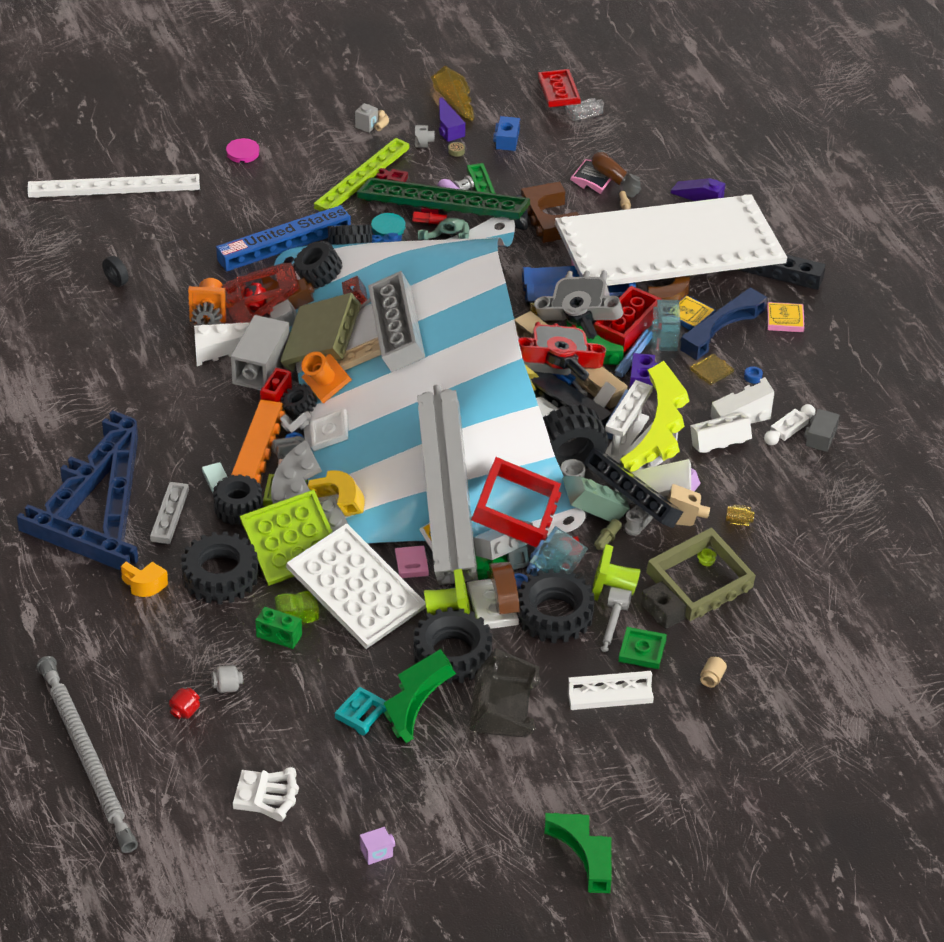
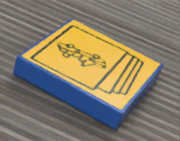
M686 295L673 306L675 308L674 312H672V308L670 312H666V314L675 315H667L665 318L692 330L708 316L713 315L716 310Z

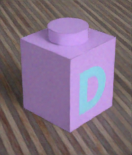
M385 827L360 835V849L368 865L393 857L395 840L392 834H388Z

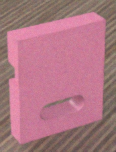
M424 546L395 548L398 575L401 578L429 576Z

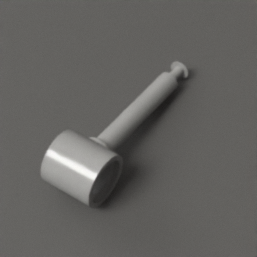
M615 587L610 589L607 606L612 607V612L603 639L604 646L601 647L603 652L609 650L607 647L611 644L620 610L628 611L632 591Z

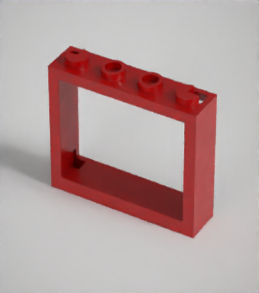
M495 457L471 520L537 548L541 539L545 540L548 530L545 529H549L553 520L550 515L553 516L556 511L557 505L554 503H558L561 492H559L561 483ZM497 476L549 497L539 528L486 506Z

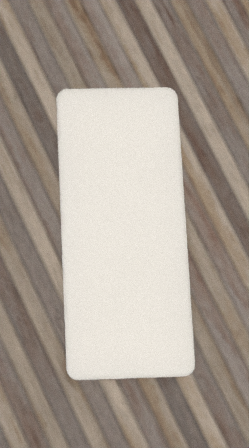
M605 382L593 401L604 408L615 393L616 388L610 383Z

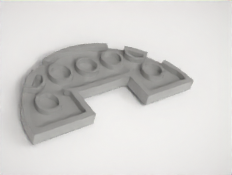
M306 440L294 447L279 464L272 481L271 496L273 504L310 491L305 480L322 472ZM334 496L320 503L332 532L348 524Z

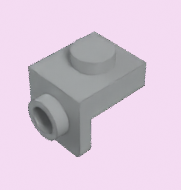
M306 411L292 422L287 415H283L280 418L282 421L281 425L286 431L293 433L300 428L302 430L309 425L310 422L308 420L312 416Z

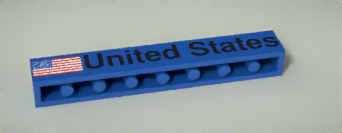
M341 205L218 245L216 246L217 260L227 272L281 254L286 250L328 238V226L351 225V216Z

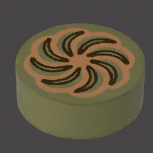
M460 142L450 143L448 153L454 157L462 156L465 153V146Z

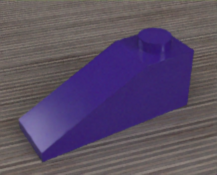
M442 97L439 98L440 135L447 142L465 137V122Z
M711 178L678 181L670 193L692 201L724 198L725 183Z

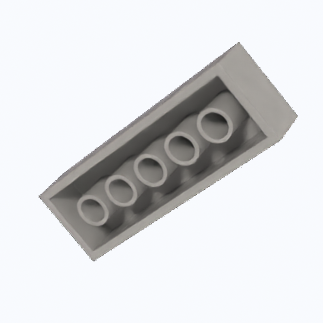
M402 271L368 285L381 356L390 371L393 372L425 358L411 286Z

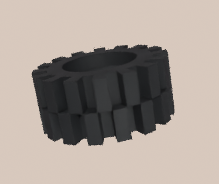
M298 384L297 387L293 385V389L290 390L288 388V393H283L284 397H281L282 406L291 418L297 419L298 416L306 411L312 412L314 410L312 407L317 405V397L310 386L306 384Z

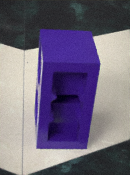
M633 353L630 388L635 380L653 385L650 381L648 369L658 364L655 362V355Z

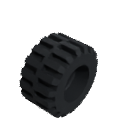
M317 241L307 245L297 254L293 267L300 279L305 278L307 283H311L314 288H318L331 283L332 280L337 278L342 269V260L329 242Z
M238 474V476L230 475L228 478H222L223 481H218L217 486L214 487V511L217 517L225 523L242 525L240 516L263 508L261 485L257 483L256 479H251L250 476H243L241 474Z

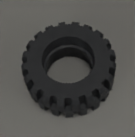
M583 405L562 406L556 411L552 410L548 416L545 415L543 417L550 443L560 468L561 464L569 459H576L584 463L593 448L604 453L606 452L609 442L608 435L600 417L593 409ZM575 438L574 440H572V441H570V442H568V443H565L566 441Z

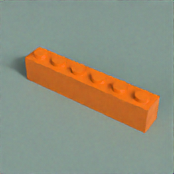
M260 400L231 475H247L251 479H256L257 483L261 484V474L265 473L266 460H269L271 456L272 441L276 440V434L279 435L280 423L282 422L280 418L285 415L282 403Z

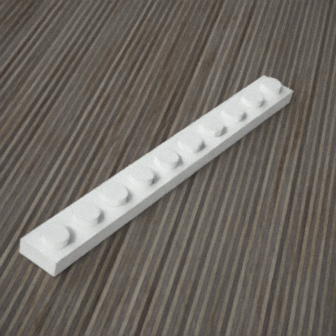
M199 174L28 182V197L36 198L200 190Z

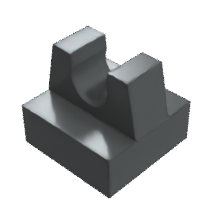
M526 546L506 554L507 561L511 563L513 569L529 566Z

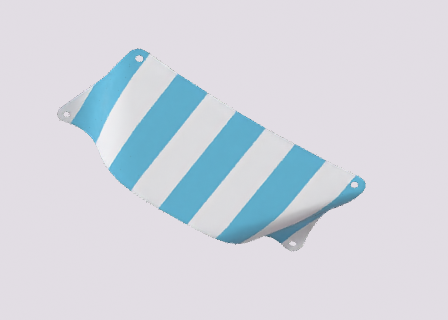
M505 217L490 218L470 229L469 239H458V235L446 240L331 244L342 260L341 272L331 283L323 287L314 288V301L310 303L352 293L363 304L370 298L368 285L402 271L411 286L425 358L393 372L390 371L381 355L345 370L352 380L324 404L317 397L316 407H312L314 409L312 412L309 411L312 417L308 420L310 424L304 428V435L310 447L311 420L343 408L347 411L348 439L317 451L312 449L322 472L309 478L308 482L309 480L326 477L327 471L331 470L343 471L354 479L364 495V511L361 514L345 516L349 526L366 543L426 541L419 530L430 523L417 395H421L424 392H432L434 395V385H441V391L451 389L457 392L461 412L471 515L474 513L494 459L498 457L561 483L559 492H561L558 503H554L557 505L556 511L553 516L550 515L553 520L549 529H545L548 530L547 535L570 532L578 528L586 518L583 510L570 504L562 479L564 475L555 458L519 346L515 320L498 255V247H508L513 241L515 231L514 220ZM497 223H504L505 225L501 230L494 228ZM307 246L286 250L276 258L274 269L277 281L291 282L300 279L293 267L294 260L288 265H284V260L290 256L295 259L297 254ZM371 302L359 311L346 351L378 337ZM302 361L297 362L296 368L299 384L307 385L302 378L305 374L301 368ZM497 476L486 506L515 519L532 522L533 526L539 528L549 497ZM339 495L319 497L318 500L321 503L326 499L334 496L338 501ZM574 517V521L571 524H563L565 518ZM472 521L474 537L491 530V528Z

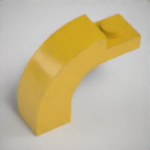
M331 470L327 471L326 477L309 480L308 488L315 490L318 498L339 495L337 505L345 516L363 513L365 505L363 492L349 474L343 471Z

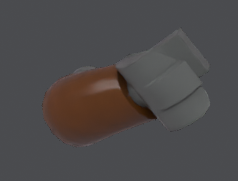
M604 150L595 152L591 159L595 170L618 185L623 183L620 190L625 191L629 197H634L640 192V177L630 173L626 176L627 171L609 157Z

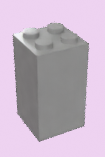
M254 315L231 355L232 384L261 390L274 369L282 366L280 361L289 338V322Z

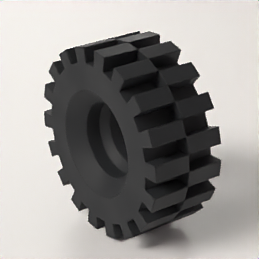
M371 225L328 226V242L330 244L372 242Z

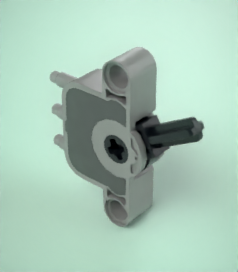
M603 270L600 277H590L589 271H585L583 277H573L572 271H568L565 278L557 282L553 296H543L535 300V309L541 320L567 319L572 325L582 326L586 337L593 340L597 336V332L591 321L593 319L617 320L621 318L623 309L617 296H610L606 283L607 271Z

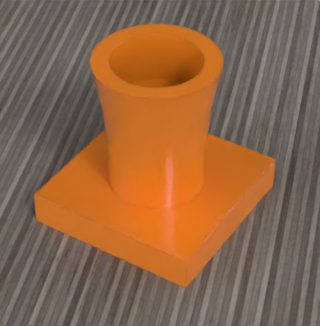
M206 278L201 281L199 287L189 286L190 321L191 317L194 316L192 314L193 309H197L198 304L203 306L204 302H207L209 307L214 303L213 308L220 309L218 314H222L220 321L221 323H226V292L222 283L215 278ZM204 315V317H203V318L206 317V320H209V319H210V317L207 318V317H208L207 315Z
M311 352L302 361L301 368L305 373L302 378L323 404L352 380L331 354L325 357L321 352Z

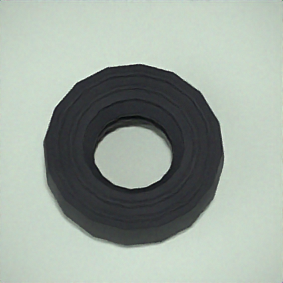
M109 256L103 260V271L109 282L116 287L125 285L128 282L129 276L123 262L116 256Z

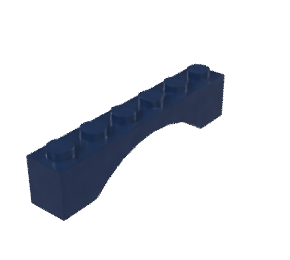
M750 287L738 297L729 301L724 307L719 308L713 315L708 316L692 330L684 333L680 339V351L695 360L700 359L708 353L710 340L719 329L736 321L755 319L765 311L767 297Z

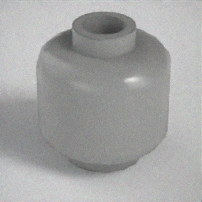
M235 665L218 666L215 672L211 674L212 687L216 688L219 693L236 692L239 684H243L242 672H238Z

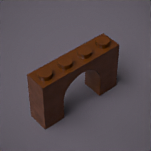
M560 181L521 188V196L530 198L527 216L530 218L531 225L535 227L537 236H540L543 243L561 240L562 238L555 225V218L578 216V212L550 215L542 211L546 208L565 205V190Z

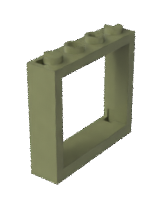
M712 527L648 560L646 572L689 621L699 616L701 618L708 611L716 610L721 604L734 600L744 592L747 593L749 589L753 588L756 576ZM712 547L736 573L739 579L693 603L665 570L698 554L705 548Z

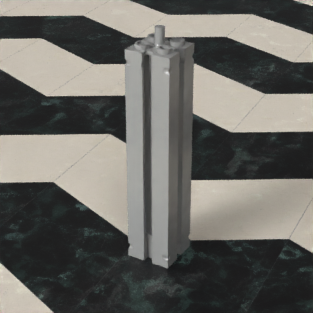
M434 385V395L432 392H424L421 395H417L434 572L439 585L455 583L454 570L462 569L465 582L477 581L478 572L460 404L456 390L445 389L441 391V385Z

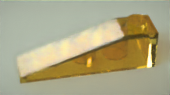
M444 66L431 77L434 89L462 116L473 121L475 119L473 107L469 104L471 97L468 96L470 89L465 77Z

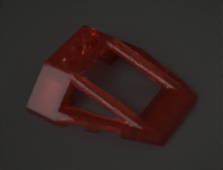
M282 263L250 272L222 285L226 292V306L235 323L249 324L254 315L263 316L265 313L270 314L274 310L272 307L281 300L284 302L300 288L292 263ZM276 274L280 288L244 298L245 282ZM274 297L254 313L246 305Z

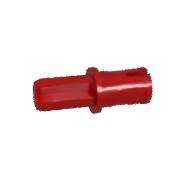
M413 212L412 220L413 222L429 223V225H439L441 221L447 218V215L432 214V212Z

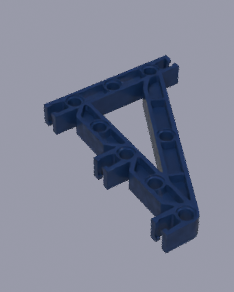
M112 410L109 413L110 421L107 418L102 421L103 435L105 437L88 455V463L70 457L68 459L69 468H67V465H63L60 468L63 484L45 503L46 511L27 505L25 507L26 517L23 513H20L17 516L18 529L21 532L121 570V566L125 562L129 564L130 561L134 564L138 562L137 546L124 542L138 431L137 421L134 418ZM111 470L103 533L67 520Z

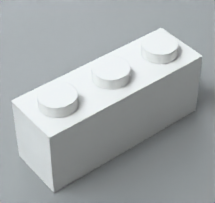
M743 412L690 425L692 445L702 453L752 439L750 418Z

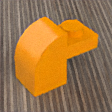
M128 562L121 566L122 580L127 585H131V594L135 596H152L168 585L167 570L154 562H151L143 570H139Z

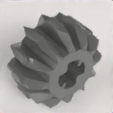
M204 302L203 306L198 304L197 309L192 311L194 316L191 317V321L195 322L193 326L221 324L222 314H218L220 309H214V303L210 307L207 302ZM204 315H207V316H208L207 318L210 317V319H209V320H206V317H205V318H203V317H204Z

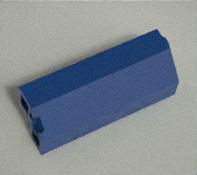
M575 266L523 267L521 271L523 291L526 294L525 301L530 303L535 302L539 297L553 296L557 282L565 278L568 271H572L573 277H580ZM636 282L607 286L610 296L620 297L630 286L636 288Z

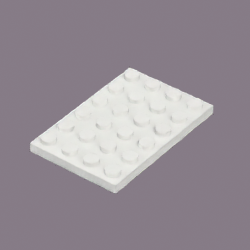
M348 524L343 525L287 562L286 568L365 649L426 608L425 601Z

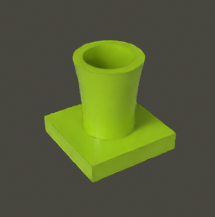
M605 545L596 570L591 593L594 592V600L597 601L603 585L632 591L633 596L638 583L640 569L610 563L613 546Z
M462 569L454 570L455 588L424 590L428 614L436 615V610L441 609L442 612H447L450 607H452L453 611L464 609V613H470L468 592Z

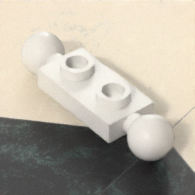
M810 404L802 406L801 411L794 409L773 424L770 431L766 432L764 435L765 442L768 445H775L778 443L779 438L785 441L809 423V419H811L812 415H815V408Z

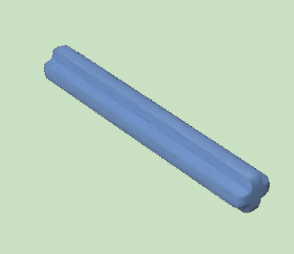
M647 329L643 331L615 369V376L624 377L632 366L633 353L640 354L652 339V331Z

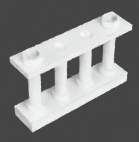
M635 380L605 426L606 432L613 434L612 442L605 453L618 463H621L622 454L634 443L649 420V416L641 413L643 405L652 393L653 386Z

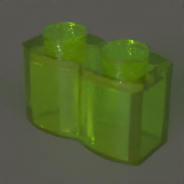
M310 591L300 592L295 595L281 594L275 597V609L277 611L301 618L302 623H311L319 620L317 598Z

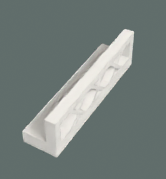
M642 671L571 677L568 680L570 709L577 710L653 703L654 697L651 688L652 672ZM646 679V682L637 683L636 681ZM618 681H625L623 684H615ZM597 683H605L602 686H595ZM578 684H583V685H584V686H582L581 688H573L574 685H578Z

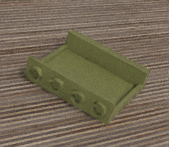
M352 293L299 306L280 362L292 373L296 363L303 361L304 357L311 352H321L323 355L331 354L337 361L343 360L361 303Z

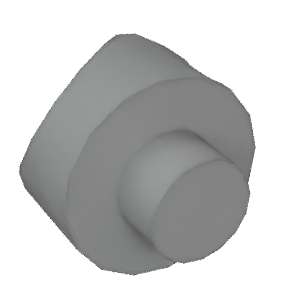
M415 125V147L428 148V142H434L435 131H428V125Z

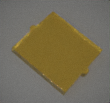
M715 354L690 367L691 371L710 385L734 372V369L725 363V360H721Z

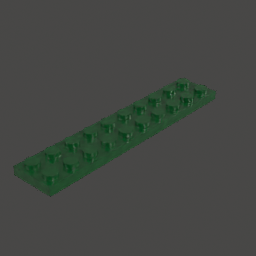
M369 178L357 192L358 198L366 201L376 200L381 203L407 204L413 207L422 206L429 209H444V211H460V213L464 214L475 213L479 216L490 215L494 218L505 217L510 220L520 219L530 205V198Z

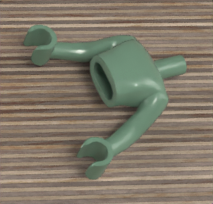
M458 218L444 219L434 231L429 233L428 230H418V240L436 238L442 232L447 234L462 232L458 234V239H469L468 223Z

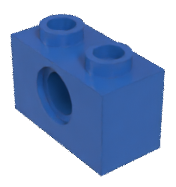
M500 116L499 123L496 122L493 142H496V149L516 151L520 131V118Z

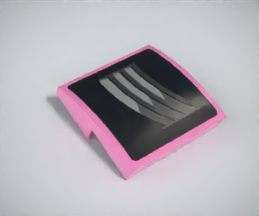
M587 159L584 160L570 178L571 181L583 189L588 185L599 194L602 193L611 181V179L595 170L592 161Z

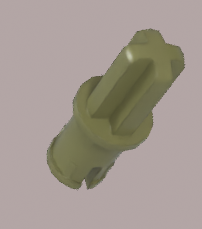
M612 519L610 524L602 529L601 535L594 542L597 550H604L605 545H608L609 542L615 539L616 533L622 527V523L619 520Z

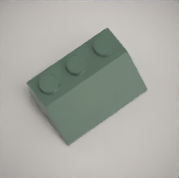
M564 476L562 478L571 506L610 522L612 519L619 520L630 509L627 497L621 492L610 489L608 486H602L591 479L588 480L581 476Z

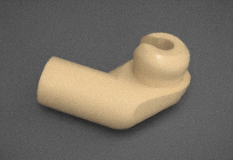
M384 110L378 111V122L374 125L377 131H381L389 123V118Z

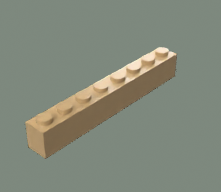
M531 311L514 319L517 336L520 338H532L536 322H540L541 325H548ZM583 367L589 373V377L585 381H582L571 371V374L576 377L575 380L594 397H596L605 382L614 386L616 391L606 404L609 409L618 404L628 387L603 367Z

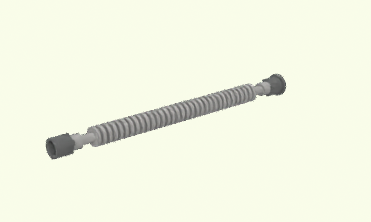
M44 656L37 662L36 668L44 676L48 684L52 686L50 689L52 699L108 822L115 824V832L121 851L123 853H130L138 847V842L127 824L123 823L125 814L111 787L66 686L59 683L60 678L58 676L56 659L52 656Z

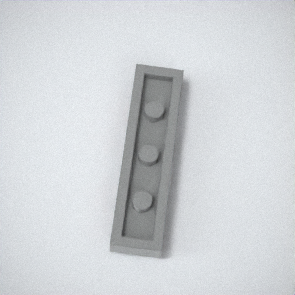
M169 483L150 535L151 542L171 543L189 492V484Z

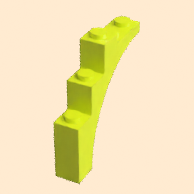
M664 361L648 369L650 381L657 391L658 399L656 417L651 429L631 452L620 459L621 465L630 472H634L644 464L654 461L658 456L665 461L680 452L678 442L672 434L685 427L682 415L677 409L685 406L689 402L686 389Z

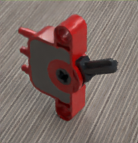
M536 322L532 338L521 337L518 339L524 362L546 363L556 369L570 368L582 381L589 377V373L583 367L601 368L603 366L606 348L600 344L587 343L585 332L576 328L575 325L565 327L558 326L557 323L541 325L540 322Z

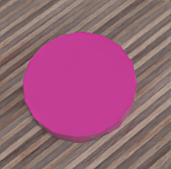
M245 138L233 140L226 147L227 157L237 163H240V161H244V163L254 161L259 156L260 151L259 145L255 141Z

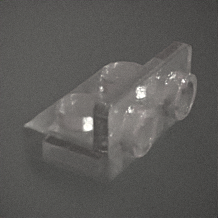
M590 98L581 101V104L566 105L565 111L573 121L603 114L604 101L602 99Z

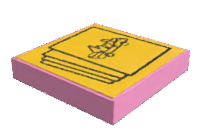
M768 302V330L804 332L803 304Z

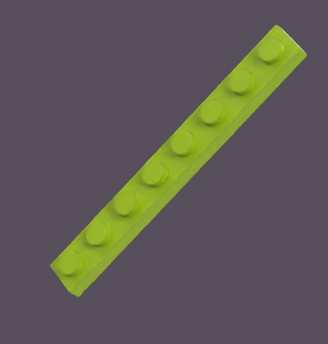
M398 138L392 140L314 203V209L321 212L342 204L357 192L369 178H374L379 173L380 168L385 169L409 150V143Z

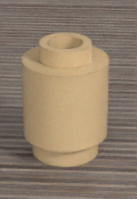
M710 657L707 660L700 674V680L703 685L712 688L719 684L727 669L723 659Z

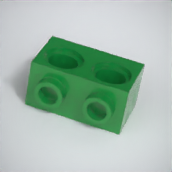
M264 607L255 620L256 637L294 649L302 636L301 618Z

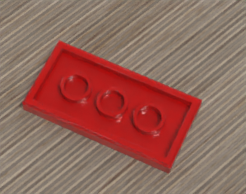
M569 69L538 72V80L548 107L581 104V98Z

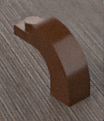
M690 276L674 277V282L664 287L648 286V293L662 299L661 312L663 307L667 310L668 307H673L686 295L688 296Z
M509 561L490 563L489 570H487V578L493 584L497 613L520 612L517 585L511 563Z

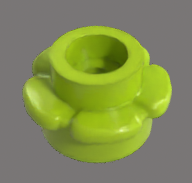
M705 548L697 554L699 562L704 566L713 565L717 557L716 553L709 548Z

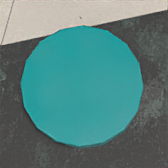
M394 213L380 214L374 217L371 223L373 234L380 236L388 235V233L402 235L406 228L404 218Z

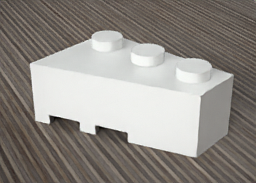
M249 323L194 326L197 366L202 365V362L207 360L217 361L219 360L218 357L229 355L231 357Z
M764 377L760 379V383L752 387L748 385L740 393H731L712 402L710 417L716 419L743 412L750 418V424L771 419L774 390Z

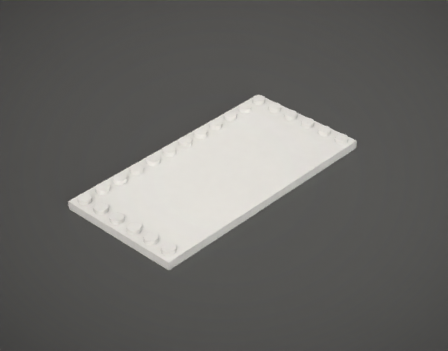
M752 194L555 218V225L579 276L583 277L584 272L589 271L590 277H600L601 272L605 270L607 271V286L787 262L785 252Z

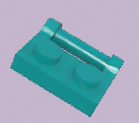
M359 687L335 712V718L356 729L360 735L364 736L380 715L387 711L384 705L386 700ZM373 705L376 706L375 710L363 722L359 720Z

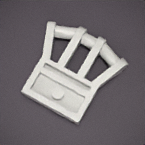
M292 767L275 773H267L265 770L262 772L242 770L233 800V809L261 812L277 821H283L287 811L296 802L295 795L298 794L299 790L295 779L297 775L296 770ZM286 780H287V783H288V784H287V785H285V784H277V783H274V782H280V781H286ZM266 792L286 794V795H285V796L268 795V794H266ZM266 804L277 805L280 807L274 809Z

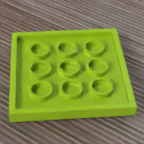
M315 490L240 516L250 544L254 545L255 552H257L258 563L268 586L294 577L286 568L287 562L333 533Z

